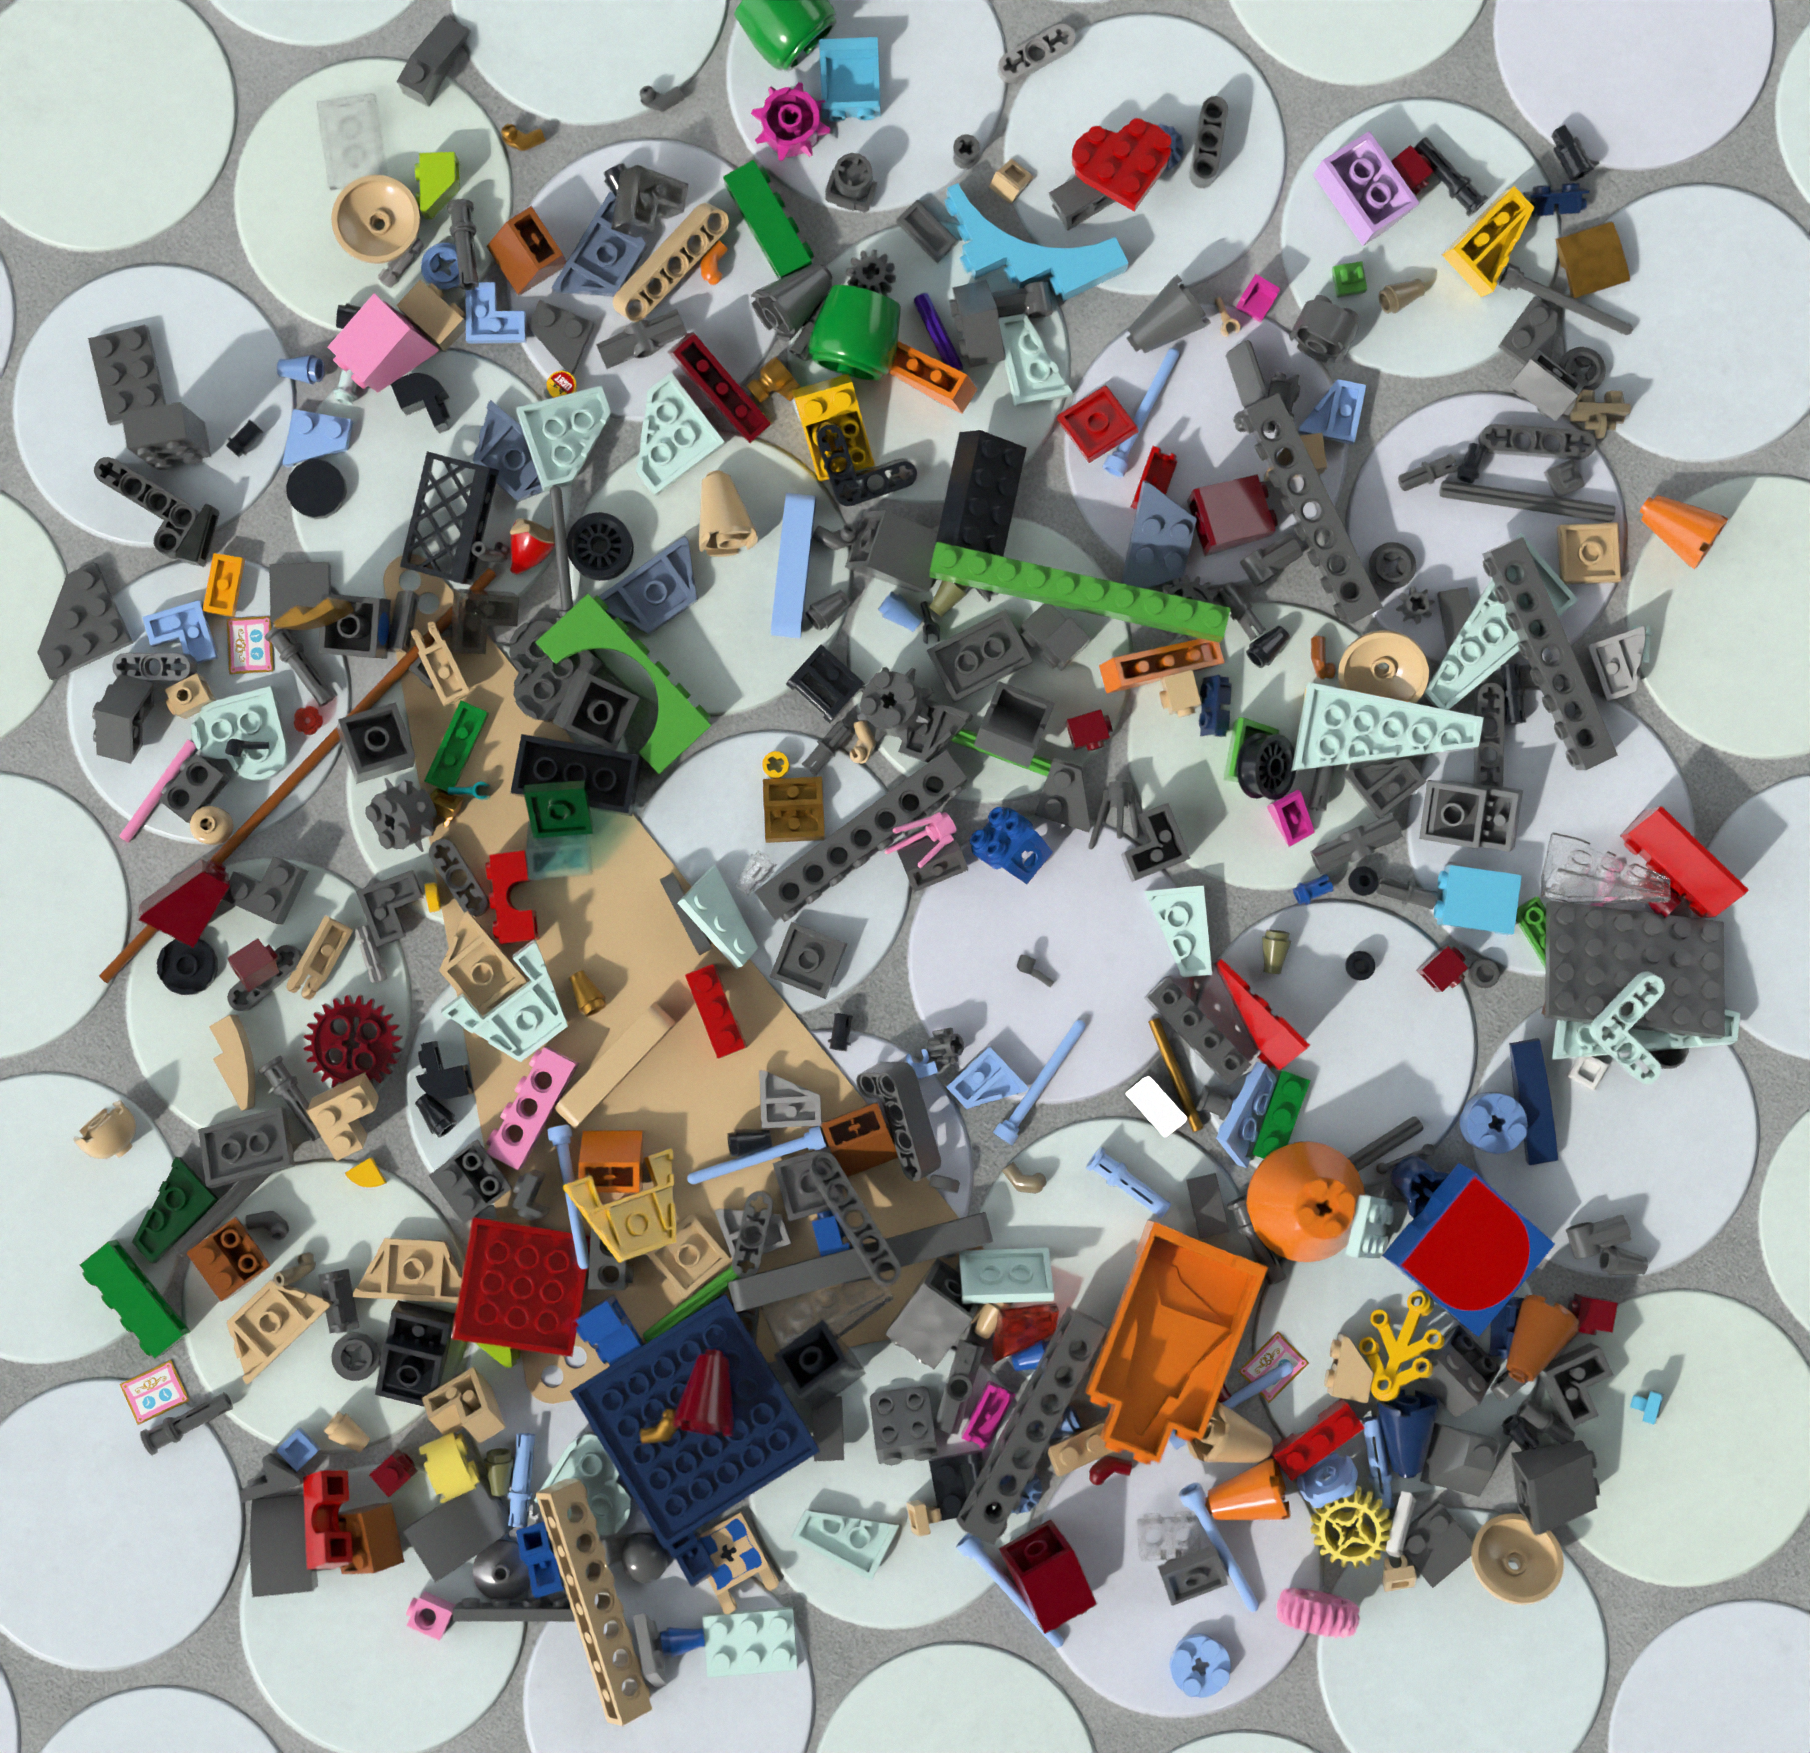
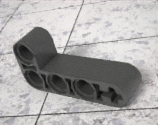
M111 457L99 459L94 466L95 477L109 488L164 520L154 536L153 543L156 550L171 559H177L175 555L200 512ZM110 469L122 476L120 481L108 475ZM137 482H141L142 488L139 493L132 495V486ZM162 497H166V506L163 509L157 510V501ZM187 512H191V521L186 525H182V516ZM175 537V547L171 550H166V541L169 538Z
M880 1062L857 1076L856 1083L861 1094L867 1098H881L904 1175L909 1180L917 1182L938 1170L941 1166V1157L919 1082L912 1066L906 1062Z

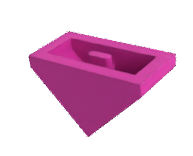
M1299 789L1267 806L1289 847L1315 833Z

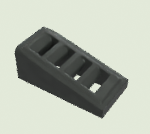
M209 504L203 506L179 547L175 558L185 563L201 567L206 566L220 513L219 510Z

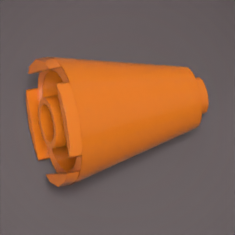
M1657 495L1654 499L1648 497L1639 511L1643 514L1641 521L1693 569L1697 568L1704 559L1716 537L1720 535L1728 521V518L1721 514L1661 495Z
M1274 1458L1268 1459L1209 1489L1208 1497H1205L1206 1503L1204 1505L1215 1520H1285L1291 1517L1289 1501L1283 1502L1286 1500L1285 1491H1287L1279 1465L1277 1461L1275 1462Z

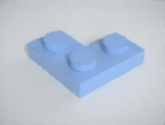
M479 282L478 288L466 290V342L468 344L526 343V312L497 311L496 283Z
M197 600L142 617L151 646L155 647L180 639L183 653L192 655L197 664L218 658L206 613L202 611V601Z

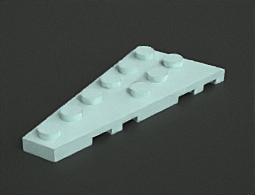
M1522 533L1518 534L1516 538H1524L1558 617L1561 616L1578 601L1577 597ZM1509 566L1506 574L1508 579L1513 582L1517 574L1516 570ZM1493 578L1488 583L1460 633L1427 684L1424 695L1435 708L1445 710L1452 708L1519 651L1518 643L1520 640L1516 631L1513 632L1507 623L1506 616L1508 613L1504 604H1500L1494 592L1496 585ZM1522 593L1519 596L1518 602L1523 609L1528 606V598ZM1533 621L1530 626L1534 636H1537L1540 632V625L1536 621Z
M1310 682L1307 684L1292 771L1479 747L1484 717Z
M1725 1009V1036L1721 1039L1631 1028L1628 1030V1033L1647 1051L1734 1044L1738 1041L1740 1013ZM1557 1020L1552 1060L1610 1054L1590 1035L1591 1024ZM1606 1026L1601 1029L1606 1036L1610 1033ZM1624 1043L1621 1045L1619 1054L1631 1053L1632 1044Z

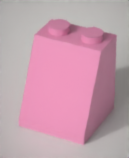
M376 294L369 298L328 346L336 355L333 361L346 372L350 369L354 373L351 379L363 389L369 386L376 392H380L435 355L439 350L403 314Z

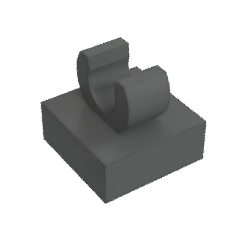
M1574 459L1544 472L1555 497L1565 496L1585 486Z

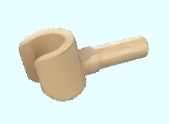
M1216 298L1214 301L1223 322L1220 328L1221 334L1225 337L1229 336L1226 330L1228 323L1234 326L1236 333H1239V322L1236 319L1230 318L1222 298Z

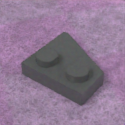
M539 300L528 328L564 370L573 376L595 325L592 321Z

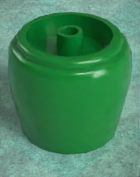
M742 0L734 13L746 35L763 58L779 71L784 69L786 72L794 69L799 64L797 56L802 51L809 55L819 45V39H826L837 22L835 10L828 0Z
M848 285L832 286L815 320L810 335L808 348L809 353L812 355V360L817 365L839 374H847L850 377L869 381L880 380L890 372L895 360L900 325V304L887 296L867 289Z

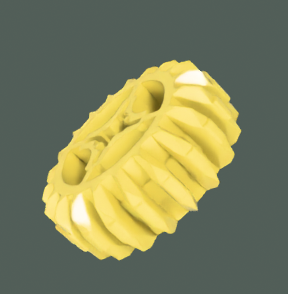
M1360 1486L1357 1487L1355 1493L1351 1496L1341 1497L1321 1508H1314L1317 1513L1312 1514L1310 1519L1314 1523L1310 1528V1532L1317 1535L1313 1542L1315 1545H1323L1320 1550L1321 1555H1326L1330 1552L1331 1563L1336 1562L1337 1558L1342 1559L1341 1566L1343 1568L1347 1566L1348 1561H1352L1353 1567L1357 1569L1359 1568L1360 1560L1367 1567L1371 1565V1557L1379 1560L1381 1558L1380 1551L1386 1552V1541H1390L1389 1529L1393 1527V1521L1386 1519L1390 1511L1388 1509H1380L1383 1501L1377 1499L1373 1502L1372 1491L1367 1492L1366 1496L1361 1495L1362 1488ZM1342 1507H1356L1351 1512H1344L1339 1509ZM1365 1512L1372 1518L1376 1526V1534L1371 1532L1370 1527L1364 1523L1363 1517ZM1357 1518L1356 1527L1352 1528V1530H1349L1348 1534L1346 1535V1527H1349L1351 1524H1353ZM1327 1520L1332 1522L1333 1527L1339 1531L1340 1537L1338 1541L1330 1534ZM1352 1542L1363 1544V1546L1349 1547L1348 1545Z

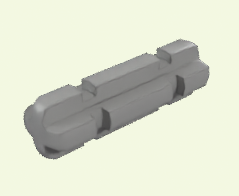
M417 238L404 255L388 262V268H384L378 275L379 281L386 287L391 288L398 280L396 277L398 275L401 276L415 257L413 255L421 251L424 246L423 242Z
M369 925L356 928L355 934L357 940L361 941L359 946L366 968L370 969L368 971L370 981L377 983L387 979L385 967L381 966L383 961L379 948L376 947L375 941L372 938Z

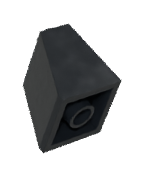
M823 1319L774 1354L797 1397L816 1409H819L866 1374L853 1351Z

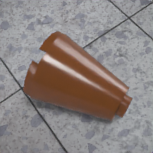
M1527 1295L1522 1301L1506 1363V1368L1510 1371V1377L1521 1383L1534 1381L1579 1329L1577 1327L1579 1324L1578 1319L1569 1310L1558 1303H1555L1554 1307L1544 1303L1546 1298L1538 1295Z

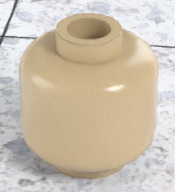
M204 806L196 810L190 821V830L194 838L201 843L209 845H220L226 842L232 835L234 828L233 820L229 813L224 809L214 806Z

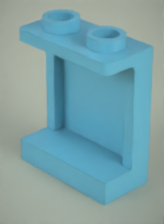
M878 37L819 39L821 99L826 101V103H821L822 119L828 118L829 121L840 122L846 118L857 117L859 120L869 121L881 116Z
M1455 865L1445 866L1444 871L1439 873L1437 883L1438 888L1441 889L1440 901L1436 900L1433 914L1434 918H1437V925L1513 935L1522 875Z

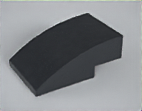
M400 1300L396 1302L391 1311L388 1334L383 1344L375 1395L425 1407L422 1398L438 1389L441 1384L451 1342L455 1313Z

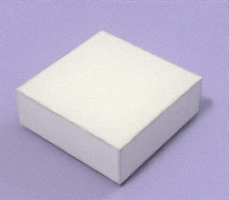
M1595 1056L1577 1057L1566 1076L1595 1091L1609 1064Z

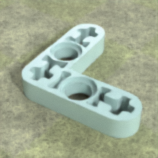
M1647 971L1638 974L1594 1019L1590 1026L1592 1038L1632 1077L1643 1084H1650L1656 1081L1660 1076L1661 1066L1628 1033V1030L1662 996L1665 988L1661 978ZM1647 981L1651 983L1652 990L1649 992L1644 986ZM1635 993L1643 999L1641 1002L1633 997ZM1632 1001L1634 1005L1632 1013L1628 1016H1622L1620 1012L1622 1005L1625 1002ZM1612 1017H1616L1621 1021V1023L1617 1024L1616 1021L1612 1019ZM1604 1026L1608 1027L1610 1031L1607 1036L1601 1030ZM1631 1043V1053L1626 1057H1620L1619 1048L1621 1045ZM1638 1059L1647 1065L1649 1071L1646 1074L1635 1064Z

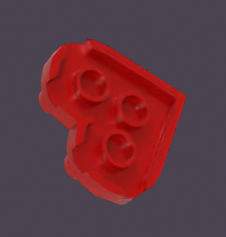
M1140 118L1132 119L1128 125H1125L1117 133L1104 129L1101 126H1093L1088 132L1079 137L1073 146L1071 159L1075 175L1085 184L1135 212L1167 167L1171 155L1172 139L1158 125L1145 122Z

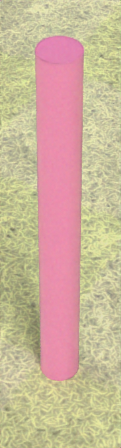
M189 739L185 742L119 835L120 838L128 843L132 840L162 797L161 791L170 780L176 778L182 763L195 751L196 746L194 742Z

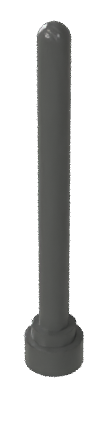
M1509 263L1499 281V286L1508 290L1511 288L1517 290L1519 287L1621 334L1630 335L1633 331L1632 325L1524 277V273L1520 271V268Z
M555 485L550 488V502L562 611H559V617L556 618L558 622L573 608L562 491L559 486Z

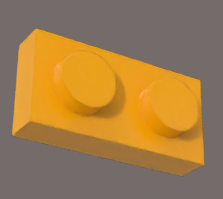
M213 553L202 611L235 618L245 559Z

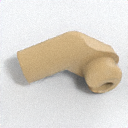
M858 721L853 724L858 737L857 743L850 751V759L854 763L862 764L869 760L876 746V741L867 721Z

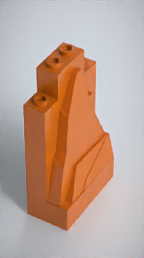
M1147 1220L1135 1251L1137 1255L1136 1261L1085 1392L1091 1395L1089 1401L1106 1408L1108 1403L1112 1404L1100 1438L1106 1442L1104 1447L1122 1454L1123 1449L1135 1453L1133 1459L1150 1466L1152 1461L1160 1464L1173 1429L1176 1430L1175 1436L1192 1442L1193 1438L1202 1440L1266 1274L1267 1267L1184 1235L1157 1222Z

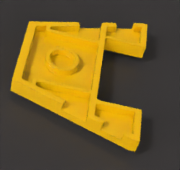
M672 1148L644 1158L654 1188L608 1204H601L592 1176L563 1185L565 1192L619 1263L677 1242L675 1203H673L672 1188L674 1185L671 1162L673 1160Z

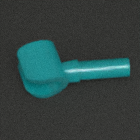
M480 781L475 783L474 786L448 787V795H474L479 800L484 801L489 799L490 796H479L478 789L481 786L490 785Z

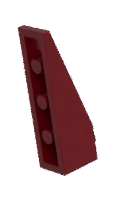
M689 332L667 352L748 443H751L771 425L770 421L695 333Z

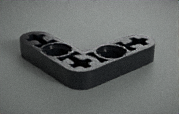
M824 422L817 428L815 434L816 441L833 493L841 505L853 506L909 487L916 481L917 470L914 464L905 458L896 459L856 473L840 427L833 422ZM827 429H830L832 433H837L833 440L836 448L838 449L842 446V450L831 451L828 441L822 440V437L826 436L825 431ZM839 456L845 458L847 465L843 471L835 472L831 469L830 463L833 458ZM904 466L906 470L911 469L907 473L905 480H902L900 476L891 478L894 484L889 485V479L885 471L889 470L892 476L900 472L899 467ZM872 475L883 477V485L878 490H872L867 486L868 479ZM858 480H861L862 486L866 491L862 495L860 489L852 491V497L848 499L845 495H840L844 491L843 486L849 485L850 489L859 487Z

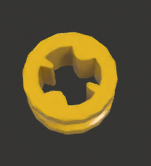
M773 751L764 757L762 767L768 777L773 779L782 778L789 770V761L783 753ZM775 757L777 761L781 759L784 761V765H781V768H783L781 772L777 773L776 770H768V765H771L769 762L771 758Z

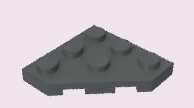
M95 562L67 574L37 651L50 680L60 678L133 644L99 566Z

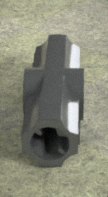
M676 309L651 321L641 320L626 327L623 333L597 343L596 346L606 369H609L634 357L637 359L648 357L657 352L660 346L685 336L687 331Z
M1390 814L1364 827L1361 825L1339 835L1338 839L1325 843L1310 851L1316 868L1320 874H1323L1349 861L1352 863L1374 853L1375 849L1390 844L1403 837L1398 821L1393 814Z
M959 1340L935 1418V1428L950 1434H959L966 1407L973 1391V1384L983 1355L984 1346L969 1340ZM957 1379L964 1380L968 1385L966 1391L961 1394L954 1393L950 1388L952 1382Z

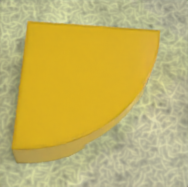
M373 1157L345 1172V1175L353 1183L362 1187H378L387 1183Z

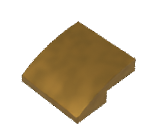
M1612 221L1555 239L1561 268H1565L1572 298L1581 297L1631 281L1621 241Z
M326 598L314 608L296 605L275 620L273 624L276 628L291 630L315 629L337 622L355 610L349 601Z
M822 776L763 779L766 843L825 840Z

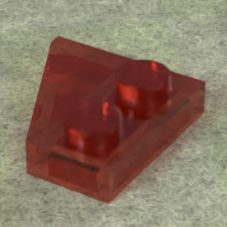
M1056 1303L999 1309L992 1347L994 1360L1000 1361L1053 1335L1059 1315Z

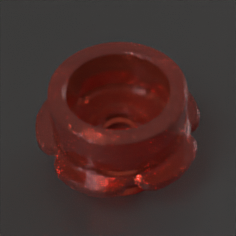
M313 706L299 708L294 715L296 718L294 721L295 729L298 732H304L305 735L315 734L323 724V717L319 714V710ZM306 718H310L309 723L305 722Z

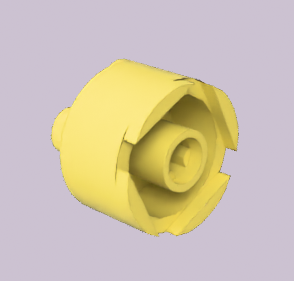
M452 1432L419 1447L421 1455L427 1453L425 1456L428 1461L423 1464L437 1495L441 1494V1503L477 1488L476 1484L480 1482V1473L474 1460L468 1462L466 1458L469 1448L462 1433L456 1435Z

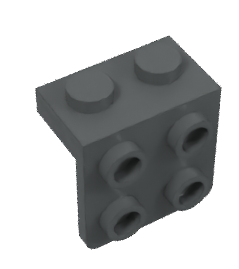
M920 1386L873 1393L870 1396L875 1449L879 1464L897 1465L903 1460L910 1459L925 1461L929 1460L932 1456L938 1455L930 1395L927 1387Z

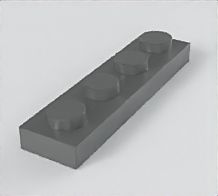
M464 1598L453 1609V1621H575L568 1598H555L552 1602H540L539 1598L522 1599V1602H510L509 1598H494L492 1602H480L479 1598Z

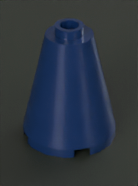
M1400 1389L1395 1399L1387 1402L1378 1400L1377 1407L1393 1471L1398 1473L1400 1477L1414 1478L1423 1471L1439 1408L1438 1399L1432 1394L1415 1390V1395H1405V1389Z

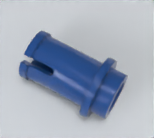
M1324 874L1305 884L1298 883L1297 887L1293 888L1297 902L1300 905L1303 903L1308 905L1310 900L1328 892H1333L1332 882L1327 883L1330 879L1328 875Z

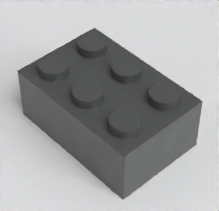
M181 402L121 413L127 449L157 470L173 468V464L180 462L198 464L203 461L202 458L211 457L205 422Z

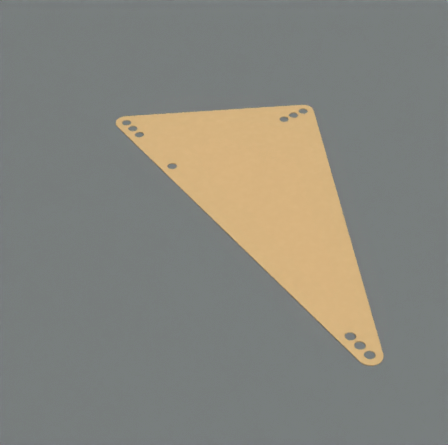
M412 554L410 563L420 565L426 559ZM402 556L394 559L384 573L383 583L386 599L391 600L390 622H392L397 593L405 591L400 586V576L403 572L409 570L400 567ZM431 564L426 567V568L434 569ZM417 572L420 575L421 583L414 592L419 597L424 593H433L439 599V607L432 614L422 613L417 608L413 630L417 628L422 636H424L429 630L427 623L433 620L436 623L459 598L442 578ZM466 608L456 618L458 625L456 632L452 636L442 637L443 640H446L472 693L461 700L488 712L489 715L456 787L474 786L475 783L482 781L490 786L479 787L478 795H487L490 798L483 801L474 795H457L464 798L461 809L447 827L443 826L444 817L437 815L433 820V827H436L434 835L429 836L430 846L439 839L453 842L488 896V899L489 892L493 891L492 879H487L485 867L486 862H490L489 855L522 850L529 852L532 881L516 885L511 892V902L519 911H536L539 940H536L568 1023V1027L541 1046L539 1050L542 1051L544 1047H550L579 1063L560 1100L653 1003H656L676 1022L675 1026L582 1124L576 1129L571 1126L573 1137L570 1138L571 1143L568 1144L576 1181L579 1180V1157L583 1131L643 1130L642 1191L654 1188L644 1158L672 1148L673 1160L671 1162L672 1174H674V1185L672 1188L673 1203H675L676 1226L688 1215L692 1214L730 1258L685 1299L646 1254L629 1259V1265L634 1266L633 1283H628V1287L624 1291L588 1289L589 1267L587 1268L579 1317L614 1294L646 1344L647 1342L643 1337L645 1331L732 1266L733 1259L715 1214L716 1209L744 1211L747 1198L755 1191H765L771 1196L773 1200L772 1214H781L792 1243L762 1254L760 1268L757 1273L820 1257L812 1221L818 1219L817 1214L792 1221L788 1220L773 1166L774 1162L813 1152L815 1149L809 1150L806 1148L697 1184H690L687 1180L688 1175L692 1172L738 1158V1156H730L727 1133L734 1132V1129H769L773 1147L804 1137V1133L809 1132V1128L815 1127L762 1128L759 1071L765 1070L821 1095L822 1122L868 1104L750 958L743 966L736 969L711 940L713 949L702 955L698 954L660 879L673 872L685 894L692 887L634 815L631 817L590 809L594 826L593 834L533 839L525 797L515 796L510 793L521 734L569 743L575 742L564 728L553 724L554 719L550 722L534 720L526 716L516 705L513 693L514 681L518 671ZM413 637L411 638L409 650L416 644ZM396 651L397 661L399 662L406 653ZM408 669L400 677L413 751L416 757L415 762L420 790L424 789L430 796L435 788L438 787L424 780L460 700L444 707L435 687L431 690ZM438 847L440 852L436 855L437 858H444L449 865L443 867L445 872L450 866L459 864L458 859L455 862H451L447 853L451 851L450 847ZM434 865L449 947L464 912ZM462 869L455 870L451 875L452 883L457 887L463 886L467 881L466 872ZM472 884L466 891L459 892V895L462 897L464 893L467 894L471 900L468 908H475L478 911L480 909L479 903L482 899L481 897L475 898L471 894L470 890L475 889V886ZM489 902V908L486 913L473 917L523 976L530 981L529 977L513 960V954L531 941L499 944V939L494 938L492 927L493 921H497L496 910L491 909ZM711 964H715L726 990L725 993L735 1019L738 1021L748 1047L719 1059L716 1057L685 977L686 974ZM581 970L585 971L589 979L606 997L604 999L606 1007L588 1017L583 1012H579L572 985L568 979L571 975ZM463 1028L483 1144L487 1152L490 1146L486 1142L494 1129H500L504 1121L500 1117L509 1102L513 1104L519 1093L515 1092V1089L523 1076L528 1077L533 1067L529 1063L535 1052L522 1062H519L489 1044L486 1039ZM541 1072L539 1074V1086L544 1089L551 1086L552 1077L549 1073ZM528 1098L525 1100L523 1108L527 1114L534 1115L537 1112L538 1105L534 1099ZM553 1111L522 1169L516 1170L490 1156L513 1187L496 1201L494 1205L497 1218L518 1215L519 1210L512 1207L517 1193L513 1192L515 1185L521 1175L524 1176L525 1173L536 1169L545 1173L546 1176L534 1202L550 1208L548 1215L542 1218H535L532 1221V1227L572 1233L557 1147H554L553 1142L549 1141L547 1132L548 1128L569 1125L557 1111ZM512 1125L509 1130L510 1138L514 1141H520L523 1137L522 1128L518 1125ZM899 1158L847 1177L884 1239L959 1219L939 1192L929 1186L930 1181L927 1177L913 1182L904 1175ZM843 1188V1192H844L845 1199H846V1198H847V1192H846V1190ZM598 1193L601 1204L605 1205L636 1193ZM758 1196L756 1201H751V1205L755 1207V1212H761L762 1209L768 1208V1204L763 1202V1197ZM852 1212L846 1217L848 1224L852 1227H858L863 1224L862 1216L858 1213ZM581 1213L585 1235L591 1236L592 1226ZM848 1237L842 1238L843 1243L850 1242ZM868 1238L865 1239L863 1243L867 1244L875 1242L876 1240ZM977 1246V1247L970 1248V1249H966V1250H985V1249H984L982 1246ZM959 1252L951 1258L937 1257L956 1271V1266L959 1263ZM937 1258L901 1267V1274L897 1282L889 1287H881L874 1282L871 1276L761 1305L756 1344L768 1363L777 1361L774 1354L822 1319L848 1347L889 1340L890 1338L885 1333L892 1320ZM750 1259L739 1263L744 1272H747L751 1267H755V1263L750 1262ZM609 1265L605 1267L604 1275L608 1280L616 1281L619 1278V1271L615 1266ZM894 1269L879 1273V1275L883 1279H891L894 1277ZM729 1289L713 1300L715 1301L726 1294L733 1304ZM980 1304L970 1324L978 1322L983 1304ZM755 1309L743 1310L755 1314ZM741 1317L746 1328L751 1332L753 1329L752 1321L747 1317ZM576 1333L574 1346L581 1347L587 1355L586 1363L580 1368L569 1367L565 1362V1356L520 1349L526 1385L530 1393L536 1399L550 1404L575 1400L570 1391L610 1365L609 1363L604 1364L598 1357L596 1350L591 1347L588 1341L584 1342L578 1333ZM555 1365L562 1370L563 1381L559 1386L548 1387L543 1383L541 1374L547 1366Z

